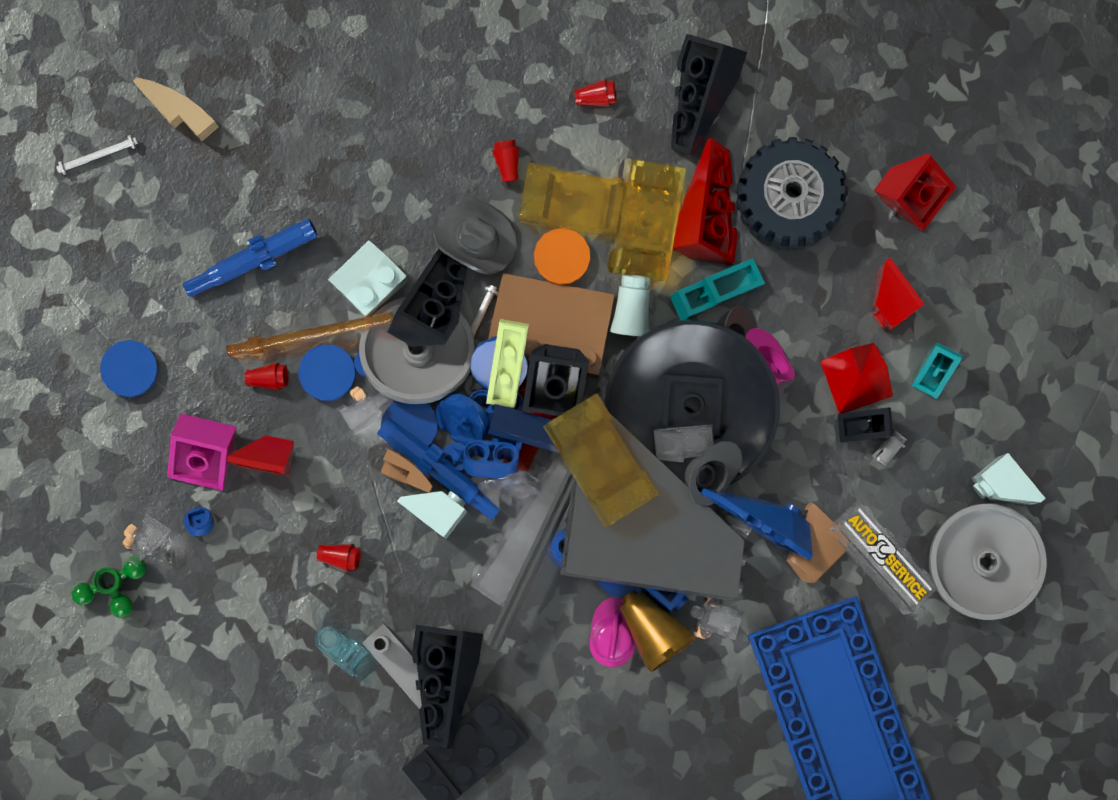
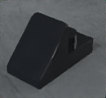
M890 407L838 414L840 442L842 443L884 440L893 437Z

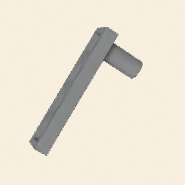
M383 624L362 643L420 709L422 706L420 690H416L415 682L419 680L417 664L413 663L411 653L391 630Z

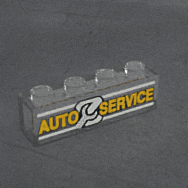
M861 502L850 506L827 528L903 615L915 612L937 590V587L932 583L930 574L915 564L912 554L897 544L893 533L888 528L881 526L875 519L874 512Z

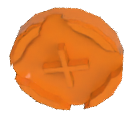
M567 228L553 229L545 233L536 244L534 251L535 267L540 276L546 281L558 285H570L580 280L587 272L590 262L589 246L585 239L576 231Z

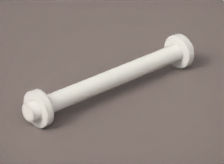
M129 135V140L63 164L62 161H59V166H56L59 173L62 172L63 175H66V170L130 146L132 149H135V145L138 144L137 140Z
M492 285L485 287L487 294L471 325L473 338L493 296L498 295L497 288Z

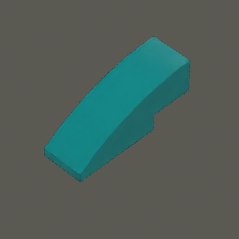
M752 258L680 289L672 294L670 299L680 320H689L764 285L765 282Z

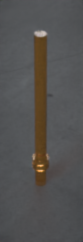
M393 312L265 338L260 336L251 337L245 342L226 345V351L228 356L250 353L251 355L263 353V349L391 324L394 315Z

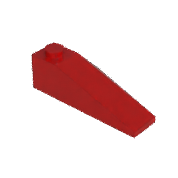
M708 139L679 211L675 222L672 249L689 259L731 265L735 261L737 228H732L731 212H735V204L730 202L729 186L733 183L730 150L714 139Z

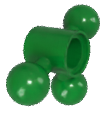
M132 556L124 562L123 568L120 570L108 567L101 568L95 573L92 584L85 582L76 584L72 588L71 598L78 605H87L93 600L94 594L97 592L110 594L112 598L110 602L111 613L117 618H125L131 614L133 603L129 597L120 593L124 586V579L127 577L131 579L141 578L146 572V563L142 558ZM107 573H112L115 577V584L110 589H106L102 583V579Z

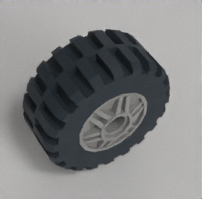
M788 137L787 141H781L780 138L773 140L770 145L760 147L756 154L749 158L742 170L736 190L737 210L741 212L740 219L744 225H748L750 234L763 239L762 243L769 247L773 244L778 246L779 250L794 248L795 251L801 250L808 245L813 246L833 230L845 210L848 186H845L844 183L846 179L844 170H839L838 164L840 162L835 156L831 158L827 154V148L822 145L820 148L812 145V140L805 138L804 142L797 141V137ZM786 191H794L797 197H789Z

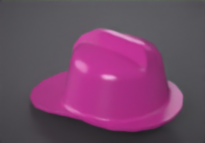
M750 329L746 334V339L765 357L772 369L777 386L782 381H792L795 377V371L779 342L763 329Z
M609 598L603 601L596 608L593 616L590 651L594 659L608 667H618L627 663L633 656L636 646L620 610V607L623 605L622 598Z

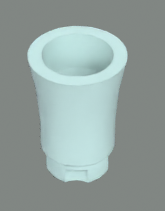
M622 275L610 332L641 336L649 331V299L651 289L648 288L650 277Z

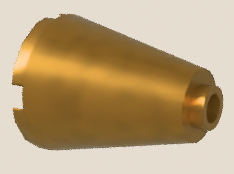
M633 590L621 599L623 605L620 607V610L643 662L651 673L666 664L678 652H682L696 640L690 630L644 591L637 593Z

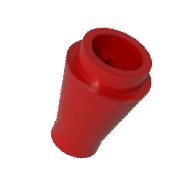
M603 79L574 90L577 106L610 107L612 103H617L614 80L607 81V79Z
M516 140L493 143L494 150H492V154L502 182L519 180V146L516 147Z
M277 362L246 370L245 384L247 387L280 391L282 388L288 387V368L286 365H280Z
M320 544L317 550V561L347 572L357 570L361 561V548L355 547L354 544Z

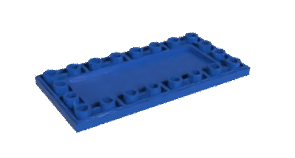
M857 596L747 634L807 800H931Z

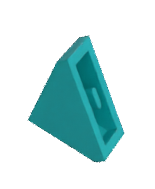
M937 342L930 348L912 386L937 399L963 355Z

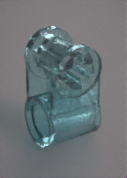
M325 626L317 631L315 635V643L318 649L351 676L355 674L354 669L361 660L371 654L361 644L351 637L349 638L334 626ZM331 631L336 635L337 640L333 647H326L322 644L321 635L323 632ZM356 651V654L353 656L350 662H347L348 658L352 655V653Z

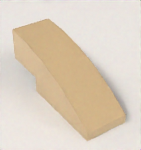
M138 77L133 80L140 91L174 128L184 121L193 133L203 141L219 127L200 106L179 92L154 81Z

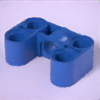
M477 390L470 395V398L480 406L487 408L484 411L490 422L495 405L486 404L488 390ZM517 395L515 410L522 411L523 399L520 395ZM494 435L493 441L473 440L468 442L464 448V470L474 477L510 479L517 473L522 443ZM474 456H478V457H481L482 459L475 461V460H472L471 458L474 457ZM509 459L511 462L503 463L499 460Z

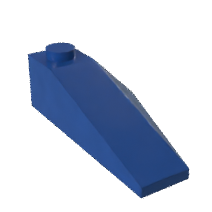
M703 488L702 495L774 544L811 560L813 551L810 522L800 516L803 511L790 503H787L786 507L771 501Z

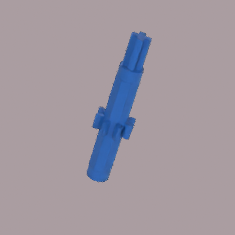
M307 218L266 239L263 235L259 234L248 240L251 245L250 247L207 268L206 272L183 282V287L187 295L192 297L213 286L217 287L225 282H229L259 266L262 270L266 271L277 265L274 260L275 258L318 237L317 231L312 221Z
M390 417L377 432L387 443L416 464L415 467L424 476L429 474L465 503L471 504L491 521L502 508L483 493L479 486L444 460L441 455L445 451L435 443L429 448Z

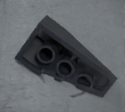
M686 33L677 64V70L681 71L680 86H677L675 89V96L679 97L678 111L673 115L672 149L694 156L738 82L747 52Z
M438 248L396 311L387 333L412 347L445 345L459 323V311L463 298L462 291L467 266L449 257Z
M416 625L412 657L413 663L417 664L419 680L415 682L416 690H420L422 706L419 709L423 745L446 749L451 748L479 664L483 634Z

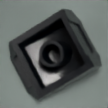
M544 344L531 351L522 412L543 413L580 421L589 365L587 357L579 349Z

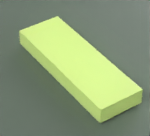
M500 319L486 404H497L515 409L529 324Z

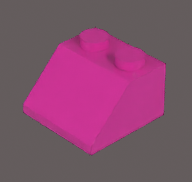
M181 413L171 433L167 478L223 491L230 463L227 462V456L234 451L236 426Z

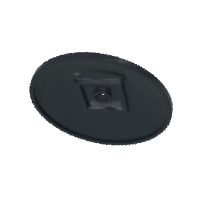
M679 320L662 324L649 330L637 338L623 352L614 366L607 384L605 409L685 485V471L693 459L704 456L713 445L719 442L730 441L735 443L740 448L743 459L739 472L729 484L731 485L750 473L769 450L778 427L780 398L771 367L761 352L743 335L724 325L710 321ZM689 397H696L701 402V408L698 411L691 412L686 409L685 400Z

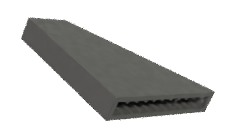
M594 398L586 399L582 403L560 575L728 601L738 599L744 584L743 577H740L741 566L745 565L747 558L744 540L709 506L695 503L690 496L689 488Z

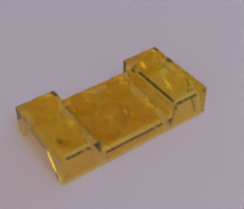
M625 158L621 187H624L615 243H611L607 272L639 275L667 282L686 168Z
M528 163L519 222L557 229L567 228L576 232L631 241L641 181L617 177L610 179L556 170V167Z
M595 394L548 422L543 427L604 527H607L655 498L659 493L644 469L640 470L611 423L610 420L613 418L599 395Z

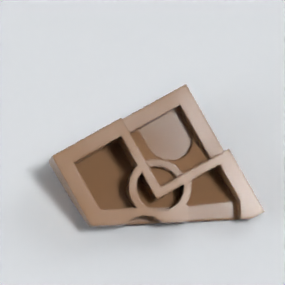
M388 449L383 458L385 463L381 473L405 485L430 493L432 485L423 473L407 459Z
M809 503L805 507V511H807L805 519L810 522L813 556L811 560H808L790 551L787 562L803 582L815 583L852 546V543L814 503Z

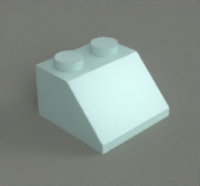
M369 240L328 279L367 320L408 282L407 276Z
M1009 453L997 457L971 478L975 483L973 488L982 499L987 497L989 501L1033 505L1046 499Z
M440 491L402 496L397 501L445 539L448 538L467 513L463 508L465 502L451 491L448 495Z

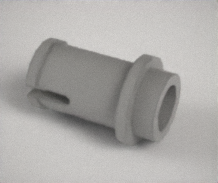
M893 429V437L885 439L872 457L884 467H887V464L901 447L905 448L904 443L907 439Z
M723 508L719 512L718 516L733 530L743 535L744 538L749 535L752 530L751 527Z

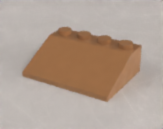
M503 273L488 339L497 336L500 319L529 324L525 354L528 357L529 363L531 351L544 344L579 349L589 360L587 376L599 378L614 294L558 285Z

